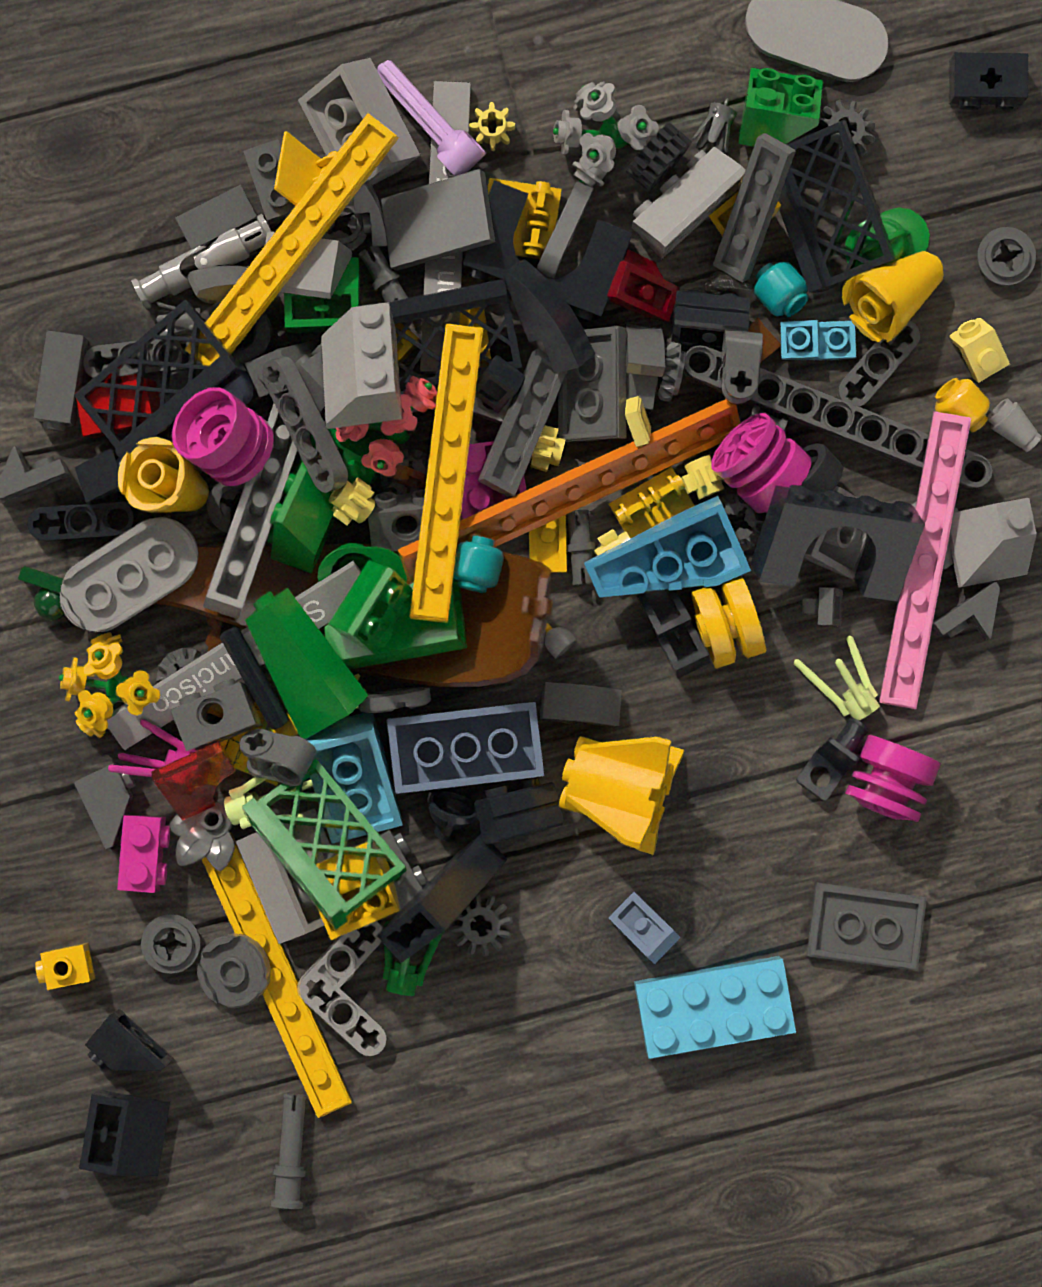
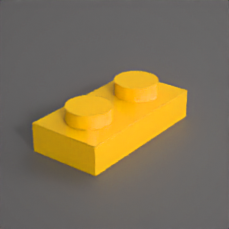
M566 515L529 531V558L544 563L552 570V573H567Z

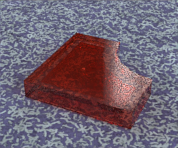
M216 742L153 770L151 775L153 782L183 821L216 806L213 798L216 787L224 778L236 772L233 761L220 742Z

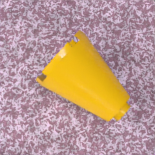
M921 251L855 275L847 280L842 289V300L844 306L849 303L854 312L849 316L852 323L863 335L872 341L880 342L882 339H887L886 342L893 340L942 282L944 276L942 262L937 256Z
M158 437L143 439L136 443L138 446L131 453L127 452L122 458L118 470V487L121 493L125 495L129 504L134 508L144 512H191L200 509L206 503L209 495L206 481L193 464L177 452L173 442Z

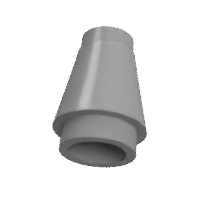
M1008 398L1001 401L988 415V421L992 424L991 429L1022 448L1025 452L1034 448L1042 438L1017 402L1012 403Z

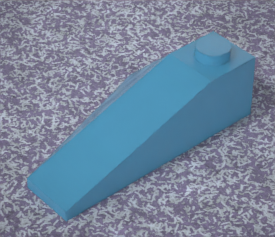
M718 496L689 508L584 562L599 598L640 594L645 591L669 589L670 591L680 590L684 587L718 586L751 571Z

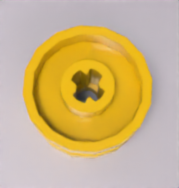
M742 576L722 583L721 594L724 606L721 605L717 593L711 587L691 592L696 613V624L705 648L707 647L716 669L735 662L736 650L733 639L736 640L742 655L746 658L766 653L765 640L758 615Z

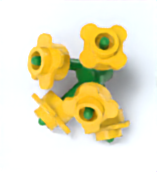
M111 632L100 633L90 641L92 646L86 649L89 656L88 663L84 667L78 666V658L73 657L71 668L64 667L62 674L59 675L60 689L66 690L65 701L70 702L71 695L78 696L80 707L74 712L78 718L76 724L81 732L90 737L95 734L101 738L106 732L105 730L108 728L107 720L112 717L113 705L116 702L121 701L128 705L127 710L130 714L140 715L145 706L158 702L160 698V691L152 687L148 681L149 675L147 672L139 670L134 673L133 677L122 676L120 672L122 659L119 656L123 652L120 645L122 639L120 635L112 636ZM96 674L100 679H108V681L89 679L87 676L92 677ZM85 686L105 689L107 696L100 692L91 695L89 691L84 690Z

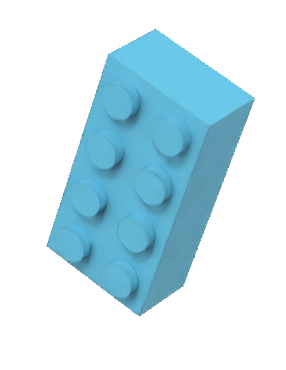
M780 956L634 981L646 1054L649 1059L796 1033L784 962Z

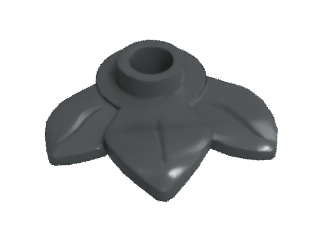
M212 802L204 805L200 810L186 809L173 818L169 826L172 833L180 836L175 849L177 863L180 866L194 864L205 857L218 871H222L228 865L234 853L235 842L229 833L232 823L228 819L223 804ZM217 814L219 817L218 823L215 826H209V817Z

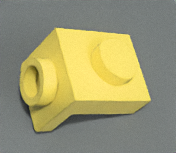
M981 318L963 323L957 331L949 336L952 343L960 349L973 379L978 383L1010 365L995 329Z

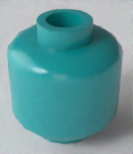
M780 262L775 265L768 263L758 271L756 275L758 281L754 287V295L774 316L786 315L791 317L799 312L807 303L809 297L807 295L808 288L805 279L790 263Z
M473 536L472 542H461L458 544L453 578L458 580V587L486 593L487 588H493L498 584L504 554L499 549L494 548V540Z

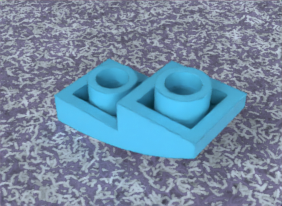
M818 320L781 322L782 359H856L855 325L852 321L818 322Z

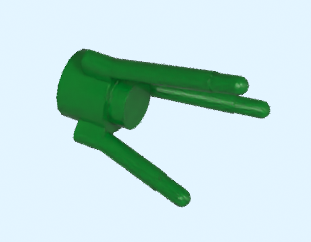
M443 933L430 942L418 971H416V964L409 963L410 957L403 963L395 961L393 967V953L384 945L385 968L383 979L387 980L386 991L405 996L415 995L416 986H423L425 973Z

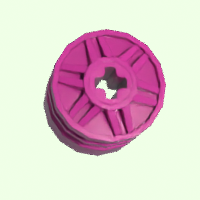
M207 388L191 397L176 416L172 429L173 445L177 452L225 486H238L256 476L270 458L274 444L273 430L268 422L257 415L256 412L247 408L233 394L222 388Z
M766 413L755 414L735 427L721 442L711 461V469L721 478H724V482L730 487H737V494L757 513L768 511L776 485L790 487L791 485L801 486L811 467V457L795 441L786 439L785 431L777 426L776 422Z
M868 735L859 758L873 766L872 772L870 774L854 771L852 777L867 783L865 790L848 785L845 794L853 797L862 807L895 820L919 822L921 813L906 807L907 803L910 800L922 805L926 804L927 799L913 791L914 785L916 783L933 786L941 763L904 746Z

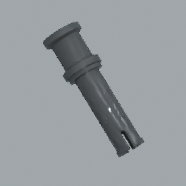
M283 1094L279 1164L275 1165L272 1172L276 1176L275 1196L274 1199L270 1200V1206L283 1209H302L304 1202L300 1200L301 1180L306 1176V1170H304V1166H301L307 1095H296L294 1110V1094Z

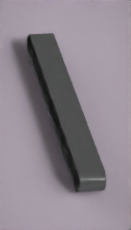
M701 345L689 349L685 354L683 369L686 379L722 394V352ZM697 355L703 356L708 361L709 369L704 373L694 372L689 366L690 358ZM759 368L757 389L746 404L751 406L756 404L760 406L761 410L781 418L786 416L789 418V421L922 473L929 434ZM765 382L774 385L777 390L776 398L769 401L761 398L758 394V385ZM742 383L740 386H737V392L742 393L745 387L749 385ZM797 396L806 397L811 403L810 412L807 414L796 412L792 406L793 398ZM835 409L843 413L845 417L843 427L836 428L828 423L826 416L829 410ZM872 423L878 428L879 438L876 441L864 439L861 434L863 424ZM904 436L912 441L913 452L911 454L903 455L898 452L895 445L898 437ZM966 449L958 488L973 491L989 482L992 476V466L987 458ZM972 463L980 468L982 475L979 482H971L966 478L964 469L967 464Z

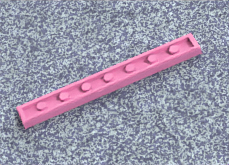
M933 411L915 507L925 526L897 603L879 702L883 704L917 709L971 423L970 417Z

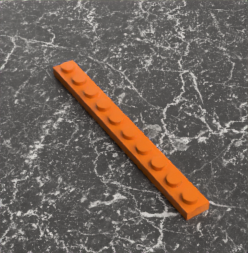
M726 399L651 433L649 444L636 447L633 441L461 520L457 546L461 542H472L473 536H481L494 540L495 548L720 444L741 423L737 405L730 403ZM419 540L398 549L406 576L411 584L414 583Z

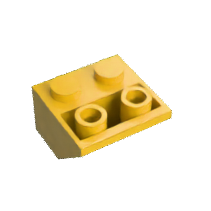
M367 842L362 843L356 846L355 848H366ZM373 842L372 849L380 850ZM338 854L316 863V866L320 870L336 871ZM345 854L342 872L362 874L365 856ZM371 857L368 874L384 875L390 870L386 858ZM327 878L329 882L334 886L335 879ZM340 881L339 894L346 902L360 892L361 881ZM393 881L346 916L348 921L337 930L334 929L319 909L318 911L330 939L333 940L400 911V906ZM367 882L366 887H368L373 882Z

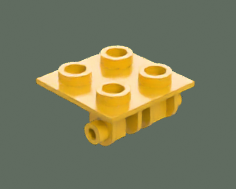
M284 132L274 189L296 206L336 155L337 151H332L327 156L320 158L289 132Z
M489 178L488 195L494 181L529 193L514 233L513 244L516 256L540 260L556 226L562 189L553 188L547 182L538 181L534 185Z
M672 467L609 503L618 522L630 538L695 505L687 494L682 479L679 475H676Z

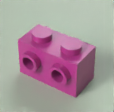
M123 815L117 890L156 893L160 891V885L166 884L167 863H162L163 848H168L170 842V826L165 825L166 817Z

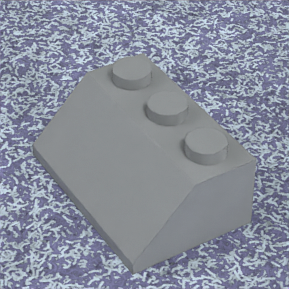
M371 58L341 64L298 99L326 156L332 151L338 152L367 113L399 137L368 179L372 185L396 174L420 156Z
M715 147L707 154L703 150L698 152L687 163L690 169L681 178L676 174L672 176L660 188L663 194L652 203L649 199L646 200L633 213L636 219L633 221L632 229L661 260L741 186L746 170Z
M388 302L352 307L321 336L327 429L402 419L397 337L390 304Z
M315 808L302 813L304 818L318 819ZM283 824L289 831L290 824ZM296 825L295 840L300 843L313 844L316 827ZM322 827L320 844L330 845ZM257 832L236 841L279 944L324 926L316 905ZM305 851L311 858L312 851ZM318 852L317 863L334 856V853Z

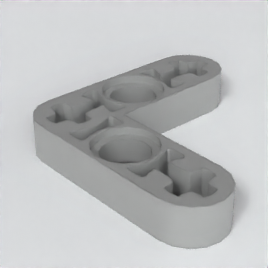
M377 921L370 923L373 927L370 932L374 937L371 942L363 940L356 947L362 950L358 957L353 949L343 944L347 938L351 943L358 939L360 933L356 929L338 937L301 977L297 987L298 995L302 1001L356 1051L365 1056L377 1055L383 1050L387 1039L385 1031L347 996L340 987L380 944L381 940L376 935L382 930V927ZM342 950L348 953L350 965L346 970L337 972L332 969L330 958L333 953ZM321 979L323 984L320 988L327 996L331 997L333 991L338 994L337 997L327 1003L323 1012L319 1009V1006L325 1002L316 995H312L310 998L306 995L309 992L306 984L310 980L316 983ZM340 1003L348 1004L352 1010V1016L345 1024H337L332 1019V1010ZM360 1016L365 1020L358 1024L369 1033L374 1029L377 1032L374 1036V1039L377 1041L374 1047L367 1044L362 1048L363 1038L354 1030L350 1037L346 1034V1031L352 1029L357 1024Z

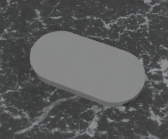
M751 0L746 12L745 27L753 45L761 53L840 81L855 82L872 75L880 68L888 51V36L882 22L868 10L839 0Z
M158 517L143 521L68 570L63 579L60 592V603L63 612L74 625L89 631L105 632L119 626L190 579L198 562V547L193 535L183 524L170 518Z

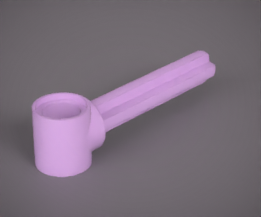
M387 60L377 67V72L385 87L438 144L437 157L454 176L467 173L486 154L484 149L465 130H454L392 61Z

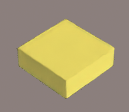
M639 396L626 399L625 416L636 447L649 444L651 425L642 399Z

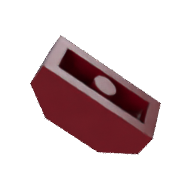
M628 249L624 260L620 261L607 297L611 302L634 313L658 321L669 322L675 304L676 292L679 291L680 287L663 278L656 262Z

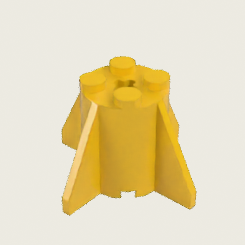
M580 736L575 747V760L568 759L563 771L562 780L568 782V785L563 789L559 807L588 816L624 845L653 855L656 850L659 823L665 807L662 805L665 795L669 796L672 779L682 760L684 750L672 747L670 740L660 737L599 742Z

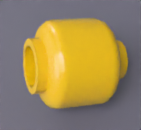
M953 378L944 384L935 395L937 399L935 411L970 417L969 430L972 433L979 430L988 420L986 413L989 410L990 401L970 379L958 380Z

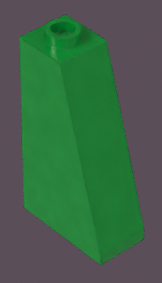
M453 578L448 623L410 619V607L406 614L398 618L392 628L393 634L391 639L384 647L378 650L376 655L343 636L330 625L324 627L325 638L348 669L467 648L461 588L457 586L458 580Z
M288 588L275 596L269 591L252 604L256 610L245 619V622L301 738L307 739L348 716L369 696Z

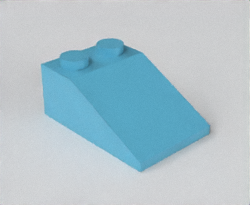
M360 713L344 717L306 739L316 749L317 754L314 759L320 762L377 832L403 825L383 743L373 713ZM315 773L310 778L315 793L322 794L324 781ZM328 789V795H334V793L330 789ZM326 802L324 819L344 821L346 808L343 804ZM351 815L350 822H357ZM327 828L331 843L340 842L342 829ZM348 830L347 840L367 835V833L360 830Z

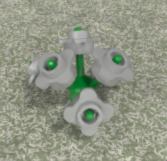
M604 81L597 85L593 82L583 85L576 93L577 98L574 101L576 105L573 107L575 111L581 109L580 115L586 120L592 118L595 121H602L603 124L599 130L582 129L580 118L569 117V110H563L562 120H557L553 129L554 142L560 143L562 154H567L569 147L578 148L579 144L582 146V157L579 162H573L572 166L577 169L574 176L579 179V182L593 187L595 183L603 186L604 182L602 179L607 172L614 168L613 159L616 154V148L620 149L625 145H631L633 149L641 150L646 145V141L650 137L656 136L659 131L657 122L651 121L646 114V108L642 105L633 106L631 114L617 122L612 116L617 108L616 100L613 97L616 88L613 84L605 83Z

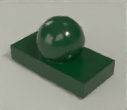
M26 566L22 567L18 580L42 587L34 598L35 610L39 616L52 621L65 616L60 603L63 578Z

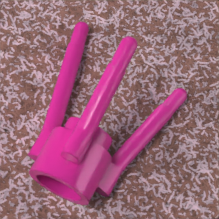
M142 719L140 721L141 726L176 747V751L169 749L165 761L126 753L118 754L120 760L158 769L110 765L108 767L109 772L165 778L178 782L183 780L190 783L196 769L199 754L187 752L182 741L147 720Z

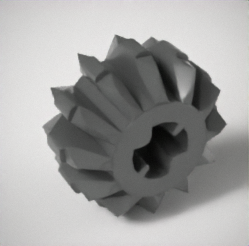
M842 100L836 101L835 111L825 106L822 110L824 118H819L816 128L822 130L842 120L846 121L848 129L852 130L851 137L859 156L864 157L868 152L865 145H873L875 137L868 132L875 129L876 123L874 121L864 122L870 111L865 108L859 114L855 112L857 107L856 101H851L848 109H845ZM839 133L827 137L822 152L826 154L830 149L833 150L834 154L832 157L837 159L843 147ZM846 156L845 160L847 163H850L848 156Z
M478 893L474 897L475 907L472 908L468 904L464 909L467 912L466 915L460 913L456 918L463 921V924L450 926L451 933L464 932V935L455 942L458 947L467 940L471 941L467 951L470 955L474 954L476 945L481 944L482 955L484 957L488 956L489 948L487 943L489 942L492 943L497 951H500L503 946L496 936L499 935L505 939H510L511 933L500 929V925L512 924V917L499 919L498 915L507 909V905L503 903L493 910L491 907L495 902L494 895H489L486 906L481 905V896ZM483 915L485 921L492 922V928L487 927L486 929L487 934L479 935L478 929L471 928V921L476 922L475 916Z

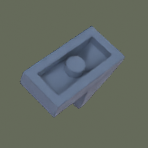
M635 892L609 917L654 964L681 938Z

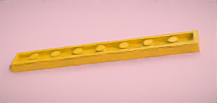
M367 113L206 321L231 354L399 139L396 134L369 113ZM200 330V337H199V338H200V339H207V338L205 337V335H204V334L201 332V330ZM189 343L188 346L184 349L190 355L192 343ZM199 343L197 360L201 364L209 366L220 357V354L212 344Z
M446 324L410 619L448 623L483 328Z
M230 832L235 842V849L228 865L222 871H218L206 857L202 861L234 933L247 935L257 941L268 955L271 967L270 982L263 997L317 1117L320 1118L351 1104L352 1099L311 1008L298 995L297 987L299 981L282 944H279L240 850L232 832Z

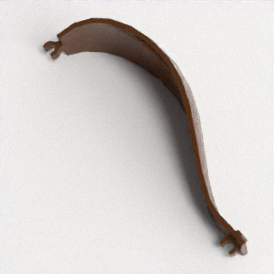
M371 542L326 543L312 574L270 559L272 544L264 545L239 619L203 607L224 546H197L198 562L193 575L185 584L154 604L188 609L245 629L248 627L245 619L256 610L252 604L269 591L275 596L286 588L296 597L319 583L317 577L318 569L325 556L345 544L357 543L371 547ZM503 552L504 560L499 581L495 587L487 588L486 593L461 588L467 648L350 670L401 683L439 687H480L508 682L523 676L539 660L547 618L551 617L553 600L550 599L552 570L539 561ZM407 578L406 583L410 585L411 583ZM329 623L326 624V625H324L323 627H321V628L319 629L320 632L323 634L324 637H325V628H324V627L327 626V625H329Z

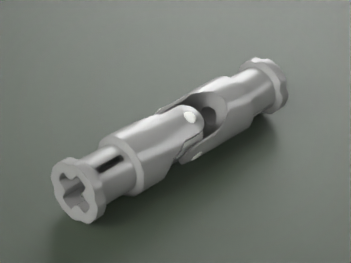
M260 214L253 223L239 230L233 228L219 235L209 249H205L207 246H198L160 265L159 271L141 280L135 278L131 282L145 309L148 310L154 301L168 294L175 296L191 288L188 279L181 272V264L187 257L193 255L195 266L198 269L216 267L218 265H236L249 258V253L265 246L267 231L271 232L264 216ZM261 232V235L249 241H245V239L251 237L252 235Z

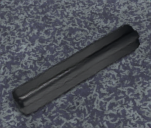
M236 626L224 631L220 639L270 729L275 730L284 726L289 720L240 629Z

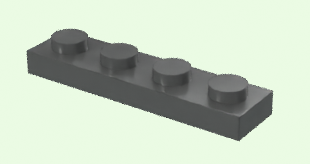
M766 133L757 137L713 266L741 282L751 277L796 152L795 149Z
M540 349L532 351L523 372L525 379L512 398L478 479L482 484L508 498L515 496L567 373V371L554 373L547 353Z

